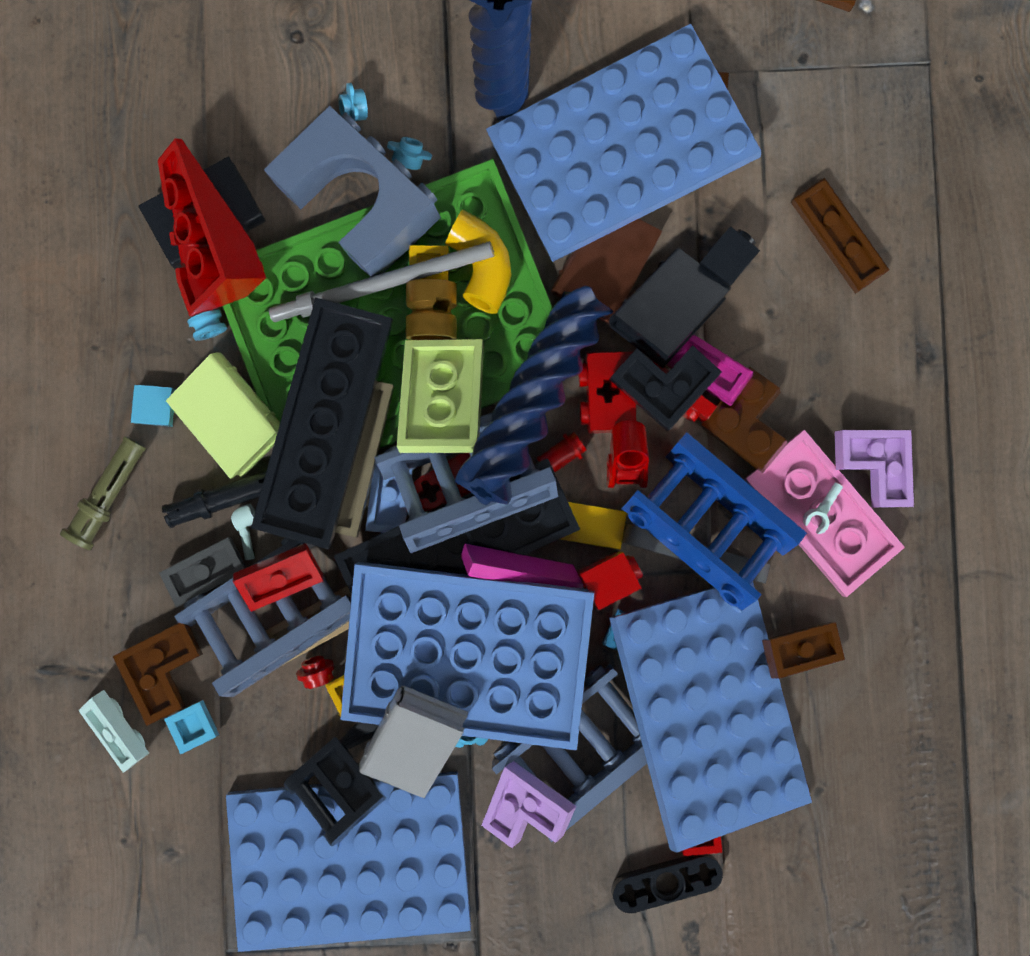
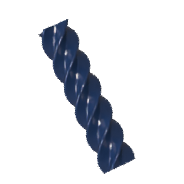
M469 0L476 3L468 14L469 22L472 25L470 38L474 43L471 52L474 58V86L477 89L475 99L481 107L494 110L497 120L502 121L516 114L525 100L529 98L532 0Z
M589 286L580 287L572 292L563 291L561 300L555 304L548 315L545 328L533 341L527 360L515 372L509 391L496 405L491 423L478 436L472 456L458 471L455 482L472 492L483 505H488L491 502L509 504L512 498L509 478L527 471L530 467L528 444L539 441L548 434L545 414L547 411L558 408L565 403L566 396L563 380L582 372L583 365L580 350L599 341L597 319L613 313L612 309L596 298Z

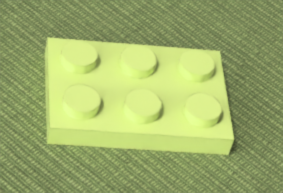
M482 339L405 340L397 436L399 453H473L474 445L480 435L484 359Z

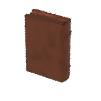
M637 219L577 249L570 254L562 270H559V276L551 289V293L561 299L563 291L572 292L580 287L589 286L596 298L612 309L614 313L620 307L621 302L626 300L662 231L641 219ZM612 314L600 317L598 319L609 324V319Z

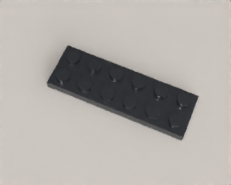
M315 297L251 525L252 529L331 549L394 322L392 318Z
M546 458L539 461L534 466L535 469L540 471L551 468L556 480L557 498L410 553L401 530L397 526L335 554V561L351 595L354 564L357 562L468 575L461 557L465 544L526 555L580 530L549 459ZM521 474L510 477V482L518 480ZM471 492L462 498L468 499L473 497L474 494ZM443 505V506H441V507H438V508H436V509H434V510H432V511H430V512H427V513H431V512H434V511H436V510L442 509V508L445 507V505Z

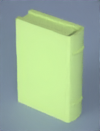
M222 353L210 354L166 400L230 479L236 475L244 477L274 446L280 421L275 417L276 414L269 410L237 372V368L232 366Z

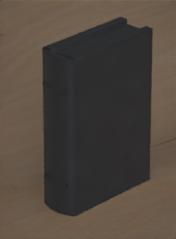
M229 156L204 169V172L246 233H250V230L266 222L236 165ZM162 192L138 205L170 265L176 269L181 267L178 246H171L169 233L174 231L173 212L165 207Z
M676 248L665 260L659 262L658 267L627 300L621 302L620 307L610 316L609 324L614 331L660 367L664 368L726 300L725 296L731 290V287L680 248Z

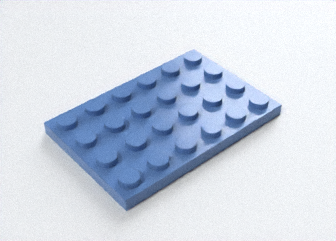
M691 24L486 128L488 136L552 262L761 157L760 147Z
M357 562L354 564L341 720L379 725L386 712L387 704L393 699L401 686H406L467 711L468 715L462 726L464 728L462 736L577 750L595 591L532 582L487 580L465 574Z
M712 587L609 618L671 851L676 853L812 803L780 680L770 676L762 640L768 639L758 600L741 611L738 607L725 602L720 596L719 591Z
M458 772L439 773L425 798L377 779H372L386 796V799L351 829L343 840L334 846H330L323 837L325 831L296 793L290 794L286 787L229 792L226 795L238 952L471 931ZM322 784L310 785L334 818L339 821L345 813Z

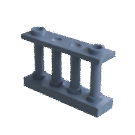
M493 412L480 417V434L491 423ZM397 446L387 449L383 454L374 457L384 480L395 476L410 517L407 522L399 525L410 553L558 497L556 480L551 468L549 467L541 471L535 469L531 457L530 467L527 471L521 473L518 480L510 482L512 498L508 505L497 502L483 505L475 496L468 499L462 498L446 459L447 456L454 453H399ZM428 463H432L447 502L444 508L431 513L424 512L409 470Z
M284 538L280 548L255 564L304 543ZM307 544L309 549L314 547V545ZM323 576V582L312 586L322 603L320 606L321 612L312 618L302 617L291 596L275 601L289 624L287 627L289 633L278 640L269 638L255 612L249 610L233 583V578L206 596L201 594L193 597L184 604L185 609L174 617L178 623L190 626L198 623L223 667L221 670L223 676L212 682L219 696L233 698L349 622L351 598L346 595L342 598L340 595L335 596ZM228 602H231L256 646L254 649L255 655L244 662L236 659L211 613Z
M611 664L606 668L599 665L585 676L586 684L584 685L582 704L598 691L634 735L632 738L634 744L623 753L621 750L616 751L581 709L579 731L604 760L602 765L605 768L594 777L590 774L585 775L565 749L542 746L574 785L572 790L575 793L567 800L576 805V809L567 829L647 764L634 711L610 683L618 675ZM504 742L493 753L496 758L492 761V770L497 775L505 766L514 761L537 777L520 757L532 745Z

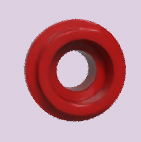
M315 656L301 663L302 668L296 672L297 680L303 682L304 688L313 689L323 686L334 679L332 671L335 669L332 660H324L323 656Z

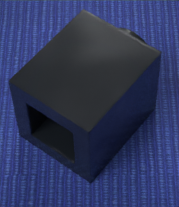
M730 226L700 264L728 286H731L760 250L754 246L756 242L747 232L741 229L736 231Z

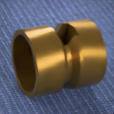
M419 279L407 282L406 305L412 309V313L406 316V339L456 340L457 318L451 313V310L457 307V284L440 279Z

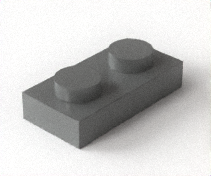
M228 537L159 572L175 606L180 607L193 597L205 594L223 585L233 578V573L247 567L232 537Z

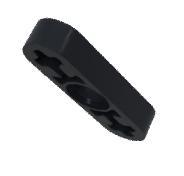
M711 854L683 856L619 875L612 884V897L615 905L622 912L629 914L637 913L711 892L721 884L723 871L717 859ZM702 863H706L709 869L714 868V870L708 872L709 879L702 881L699 875L688 877L691 885L685 887L684 877L679 870L685 867L687 874L691 875L699 872V865ZM662 873H673L677 877V886L671 892H662L656 887V880ZM648 878L650 889L654 895L648 897L645 889L634 894L635 900L628 902L626 896L619 897V895L625 892L624 886L627 884H631L634 890L645 888L643 879Z

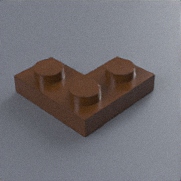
M749 366L748 369L753 371V376L732 406L721 400L709 419L704 421L701 426L711 436L761 473H764L787 445V440L759 420L781 391L780 387Z
M178 623L113 656L146 726L185 707L183 699L169 672L203 655L189 625Z

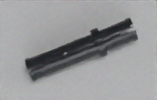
M267 470L208 491L199 489L194 491V496L162 505V513L168 514L164 516L166 524L169 528H174L177 525L200 517L206 520L212 518L215 512L260 497Z

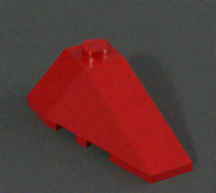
M175 138L159 157L158 167L164 204L167 209L172 210L174 218V231L170 232L169 235L171 246H178L181 267L175 269L177 284L189 316H195L247 297L266 279L254 243L184 141Z

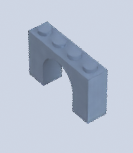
M329 106L264 171L300 210L330 181L342 174L363 172L377 178L379 192L373 208L338 242L348 256L369 277L385 273L409 249V245H413L441 218L434 205L437 198L423 183L419 186L409 180L412 177L410 172L401 162L395 159L391 163L384 157L386 151L375 138L369 136L365 139L359 133L361 131L360 126L349 114L345 112L340 116Z

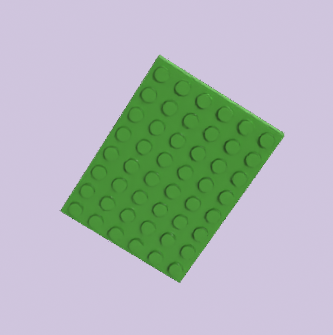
M494 159L425 185L437 198L434 205L441 218L413 244L447 246L445 242L450 230L463 209L480 218L497 231L509 252L512 276L506 297L496 314L479 310L463 298V293L473 274L472 264L449 270V281L457 284V307L451 310V313L457 318L456 340L482 339L484 344L481 409L497 404L509 391L515 372L527 360L533 341L545 328L548 315L553 309ZM374 205L256 250L259 260L263 264L266 279L247 297L223 306L256 394L269 410L276 414L275 417L280 422L310 316L303 318L301 315L273 322L269 315V308L296 300V296L309 291H313L316 294L369 278L348 256L338 242L370 212ZM449 247V253L457 251ZM409 249L386 272L409 266ZM406 283L338 303L390 317L394 320L377 379L378 382L394 385L380 449L397 443L405 340H408L406 339V316L412 313V309L406 305Z

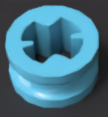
M220 310L202 312L187 321L189 327H194L195 329L193 333L194 340L209 339L227 330L226 324L221 323L219 320L222 317Z

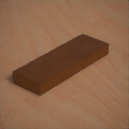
M825 178L791 201L796 211L855 294L890 270Z

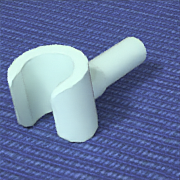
M835 482L818 508L810 509L804 514L803 523L805 526L809 524L813 516L820 515L822 523L817 528L816 533L822 534L828 529L829 518L827 514L841 492L842 485Z
M251 504L236 509L231 516L232 523L241 536L245 560L254 559L251 536L248 526L252 525L255 510Z

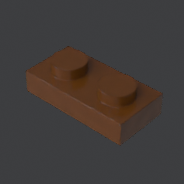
M827 622L762 640L770 676L774 679H780L845 660L836 622Z

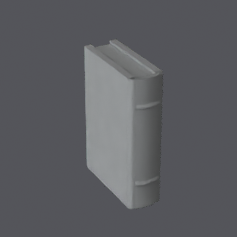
M401 686L393 699L387 704L386 712L372 739L365 746L364 754L359 763V771L364 775L425 798L464 733L462 726L468 712L406 686Z

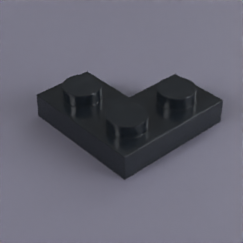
M694 346L683 355L667 374L639 349H636L609 380L668 432L722 371Z

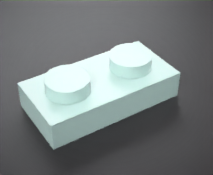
M105 690L93 696L78 710L123 773L149 754L142 735L130 727L123 717L122 709L118 702L110 698Z

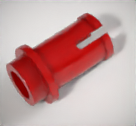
M575 432L568 436L566 433L563 434L564 439L541 456L536 457L537 460L542 461L548 458L554 472H557L577 457L581 460L583 458L581 454L586 452L587 449Z

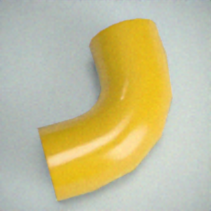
M462 209L450 230L445 245L459 251L489 241L491 242L495 256L472 263L473 274L463 293V298L479 310L496 314L506 297L512 276L509 252L497 231L480 218Z

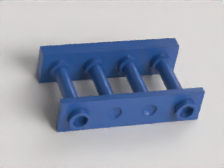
M686 432L666 455V458L672 462L673 467L647 497L637 490L622 507V510L628 514L633 524L639 528L646 529L717 589L725 602L738 607L742 611L757 601L762 595L750 584L774 552L777 551L782 556L800 544L807 532ZM684 476H688L703 491L680 520L675 522L659 507ZM714 501H718L732 513V518L710 546L706 548L690 534V531ZM748 526L762 538L763 542L737 574L720 558L742 529Z

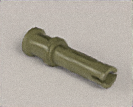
M125 436L88 499L83 498L79 500L77 504L79 510L68 528H63L60 532L63 538L84 549L92 550L94 546L92 540L103 522H108L111 518L110 514L112 512L109 511V508L126 483L143 451L145 452L146 450L144 446ZM123 461H125L121 469L119 470L118 474L116 475L115 479L113 480L112 484L109 488H107L111 480L113 479L114 475L116 474L117 470L119 469L120 465ZM88 519H90L89 522L87 523L86 527H85L84 530L82 531V529H83V527L85 526L86 522L88 521Z

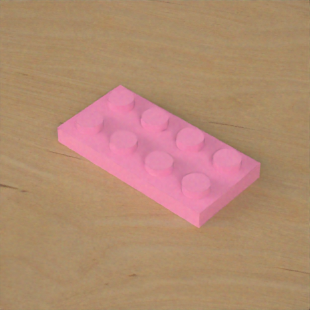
M805 430L800 431L787 442V445L764 473L755 469L744 479V481L807 532L799 546L843 597H848L905 548L839 470H836L833 462ZM835 482L839 483L843 488L827 514L829 527L824 533L817 534L816 530L822 523V517L820 515L813 516L809 524L805 526L803 516L808 510L817 509Z

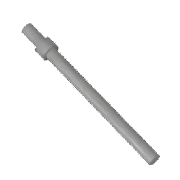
M489 241L315 294L313 291L297 295L296 300L270 307L269 315L273 322L298 315L305 318L311 315L315 297L335 303L345 302L402 285L409 281L422 279L495 256L494 250Z

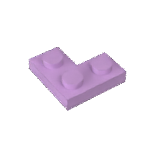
M911 430L835 431L836 470H870L871 508L914 507Z
M513 761L504 767L481 826L511 848L521 841L528 823L556 843L564 836L576 805Z

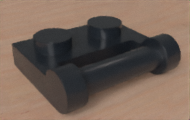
M336 736L284 782V786L290 794L296 793L325 831L323 837L330 846H334L343 840L351 829L386 799V796L369 776L360 773L358 761ZM314 775L345 813L339 821L334 818L308 784Z

